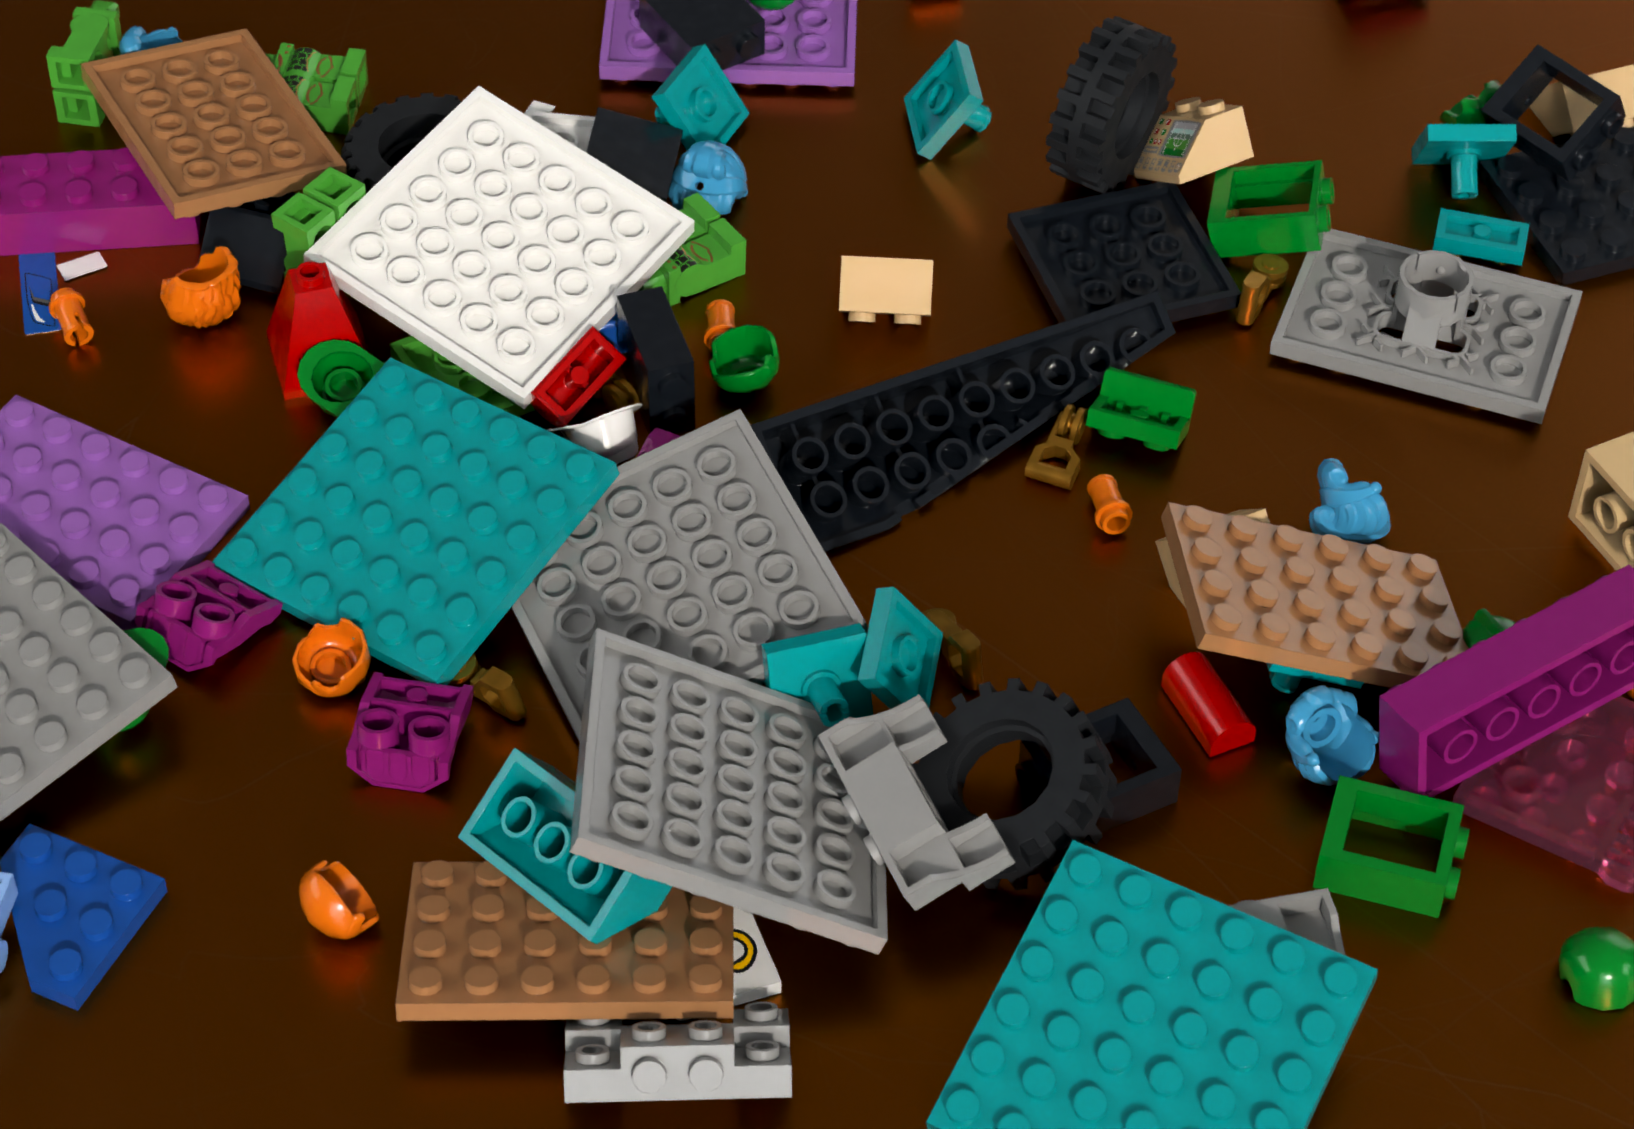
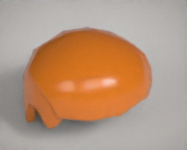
M342 617L334 625L316 623L308 635L297 644L292 663L298 682L318 696L338 697L348 694L365 680L370 667L371 656L363 630L351 620Z
M322 860L310 868L300 880L299 897L301 909L309 923L326 936L343 940L351 939L375 924L380 916L367 891L342 863L334 861L326 865L328 864L327 860Z

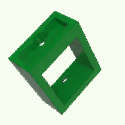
M1315 160L1228 167L1216 171L1207 226L1210 241L1220 258L1321 251L1323 233L1330 232L1331 214L1327 204H1334L1335 200L1333 178H1325L1323 161ZM1309 204L1307 212L1238 217L1239 210L1244 208Z
M1339 775L1319 853L1313 888H1328L1329 892L1439 918L1443 899L1454 900L1459 883L1461 869L1451 865L1453 857L1463 859L1470 828L1460 826L1465 805ZM1351 819L1442 840L1436 871L1431 872L1345 851L1344 847Z

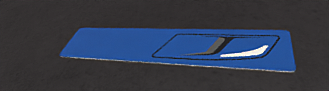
M55 252L19 254L24 333L30 335L61 330L58 319L52 317L48 307L52 294L58 290Z

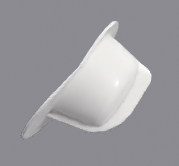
M642 403L614 410L585 423L547 429V431L560 430L565 439L616 462L617 465L635 457L638 453V435L633 411L640 408Z

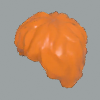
M218 246L215 248L214 253L202 254L200 261L194 268L183 269L172 278L162 279L161 301L166 308L168 316L176 323L195 326L198 329L201 327L207 328L208 326L221 323L223 319L230 318L234 310L239 308L241 301L239 292L242 287L238 270L239 263L228 247Z

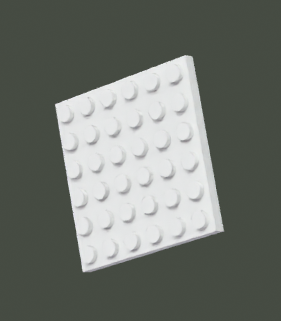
M478 86L303 254L304 263L326 262L342 291L525 409L533 401L531 392L592 326L599 332L617 313V296L637 292L692 235L695 220Z

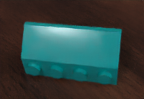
M514 747L458 838L586 939L595 944L655 913L673 886L645 879L637 874L600 862H593L585 857L570 853L576 783L552 765Z

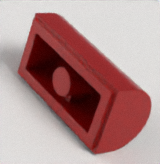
M592 326L531 392L533 401L530 404L549 423L556 427H564L627 358Z
M1189 652L1183 654L1167 666L1162 675L1161 687L1209 757L1255 741V726L1203 653Z

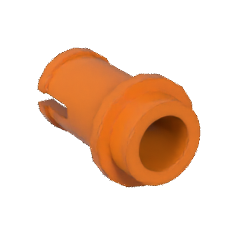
M61 288L55 291L50 298L48 307L52 317L58 319L65 342L71 346L76 345L72 334L74 332L79 346L88 343L93 338L94 330L84 311V297L72 288Z
M717 299L707 305L706 317L708 328L704 333V343L711 352L713 340L727 330L735 328V307L728 300Z
M1100 474L1093 477L1087 485V492L1091 496L1096 509L1094 520L1097 527L1112 535L1124 532L1131 523L1133 511L1130 505L1123 501L1116 479L1114 480V477L1109 474Z

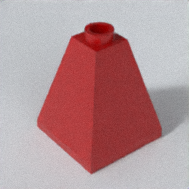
M305 262L297 268L288 269L266 331L285 400L307 396L301 389L297 376L299 363L305 353L318 343L333 339L345 340L362 347L368 352L357 313L344 292L339 288L326 262Z

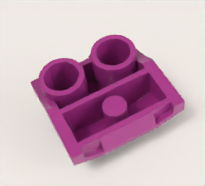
M206 560L179 571L168 581L158 584L156 593L137 605L135 624L140 628L153 629L162 635L169 647L168 661L190 672L213 665L217 658L241 645L260 628L271 624L281 613L283 603L261 594L217 569L214 563Z
M373 672L360 700L354 729L346 748L347 766L371 785L424 793L447 781L450 777V767L456 744L471 709L474 696L473 685L463 684V687L385 677L384 673Z

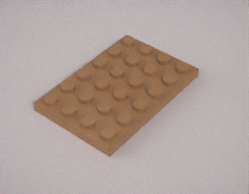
M247 28L81 63L83 81L174 219L195 217L204 212L225 207H238L247 202L268 197H280L289 192L302 190L329 167L347 175L346 163Z
M1168 502L1161 515L1197 649L1389 688L1403 684L1428 671L1435 664L1445 662L1469 649L1463 639V630L1436 559H1431L1419 553L1408 554L1389 550L1378 544L1366 545L1343 540L1331 534L1320 535L1301 531L1289 525L1278 526L1255 521L1243 515L1232 516L1213 512L1197 505L1185 506Z
M435 860L431 862H413L395 1002L397 1021L734 1018L733 906L672 887L656 912L595 944L586 939L488 861L447 862Z

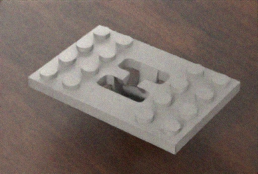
M1331 229L1330 232L1323 233L1321 251H1310L1305 256L1271 340L1269 354L1542 424L1583 291L1464 262L1459 257L1444 251H1420ZM1468 310L1475 313L1472 317H1466ZM1385 327L1403 331L1402 339L1383 335L1379 330ZM1437 340L1458 345L1463 350L1458 353H1452L1435 347Z

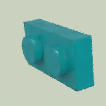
M1441 208L1432 250L1522 266L1530 224Z

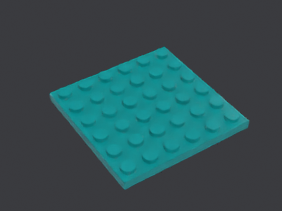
M390 357L212 563L215 564L217 569L270 599L279 600L283 603L282 610L313 626L316 623L334 625L342 617L351 620L363 630L371 656L421 682L448 685L619 476L616 462Z
M1072 840L926 1121L927 1129H1307L1377 980L1378 969Z

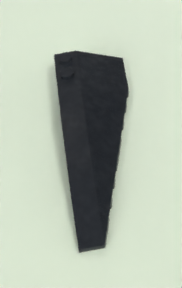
M1158 291L750 426L826 553L888 531L902 521L901 516L916 509L919 510L1059 414L1068 404L1075 403L1102 384L1104 372L1107 368L1113 367L1123 370L1176 332Z

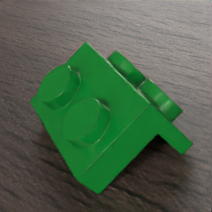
M1109 367L1104 372L1100 395L1089 407L1085 426L1098 429L1097 431L1100 435L1108 438L1122 439L1126 436L1141 440L1144 446L1152 450L1168 451L1170 448L1177 450L1188 434L1197 391L1193 388Z

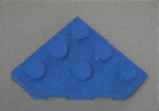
M30 823L0 860L1 871L13 873L18 891L11 912L31 991L77 1011L167 892L165 878Z

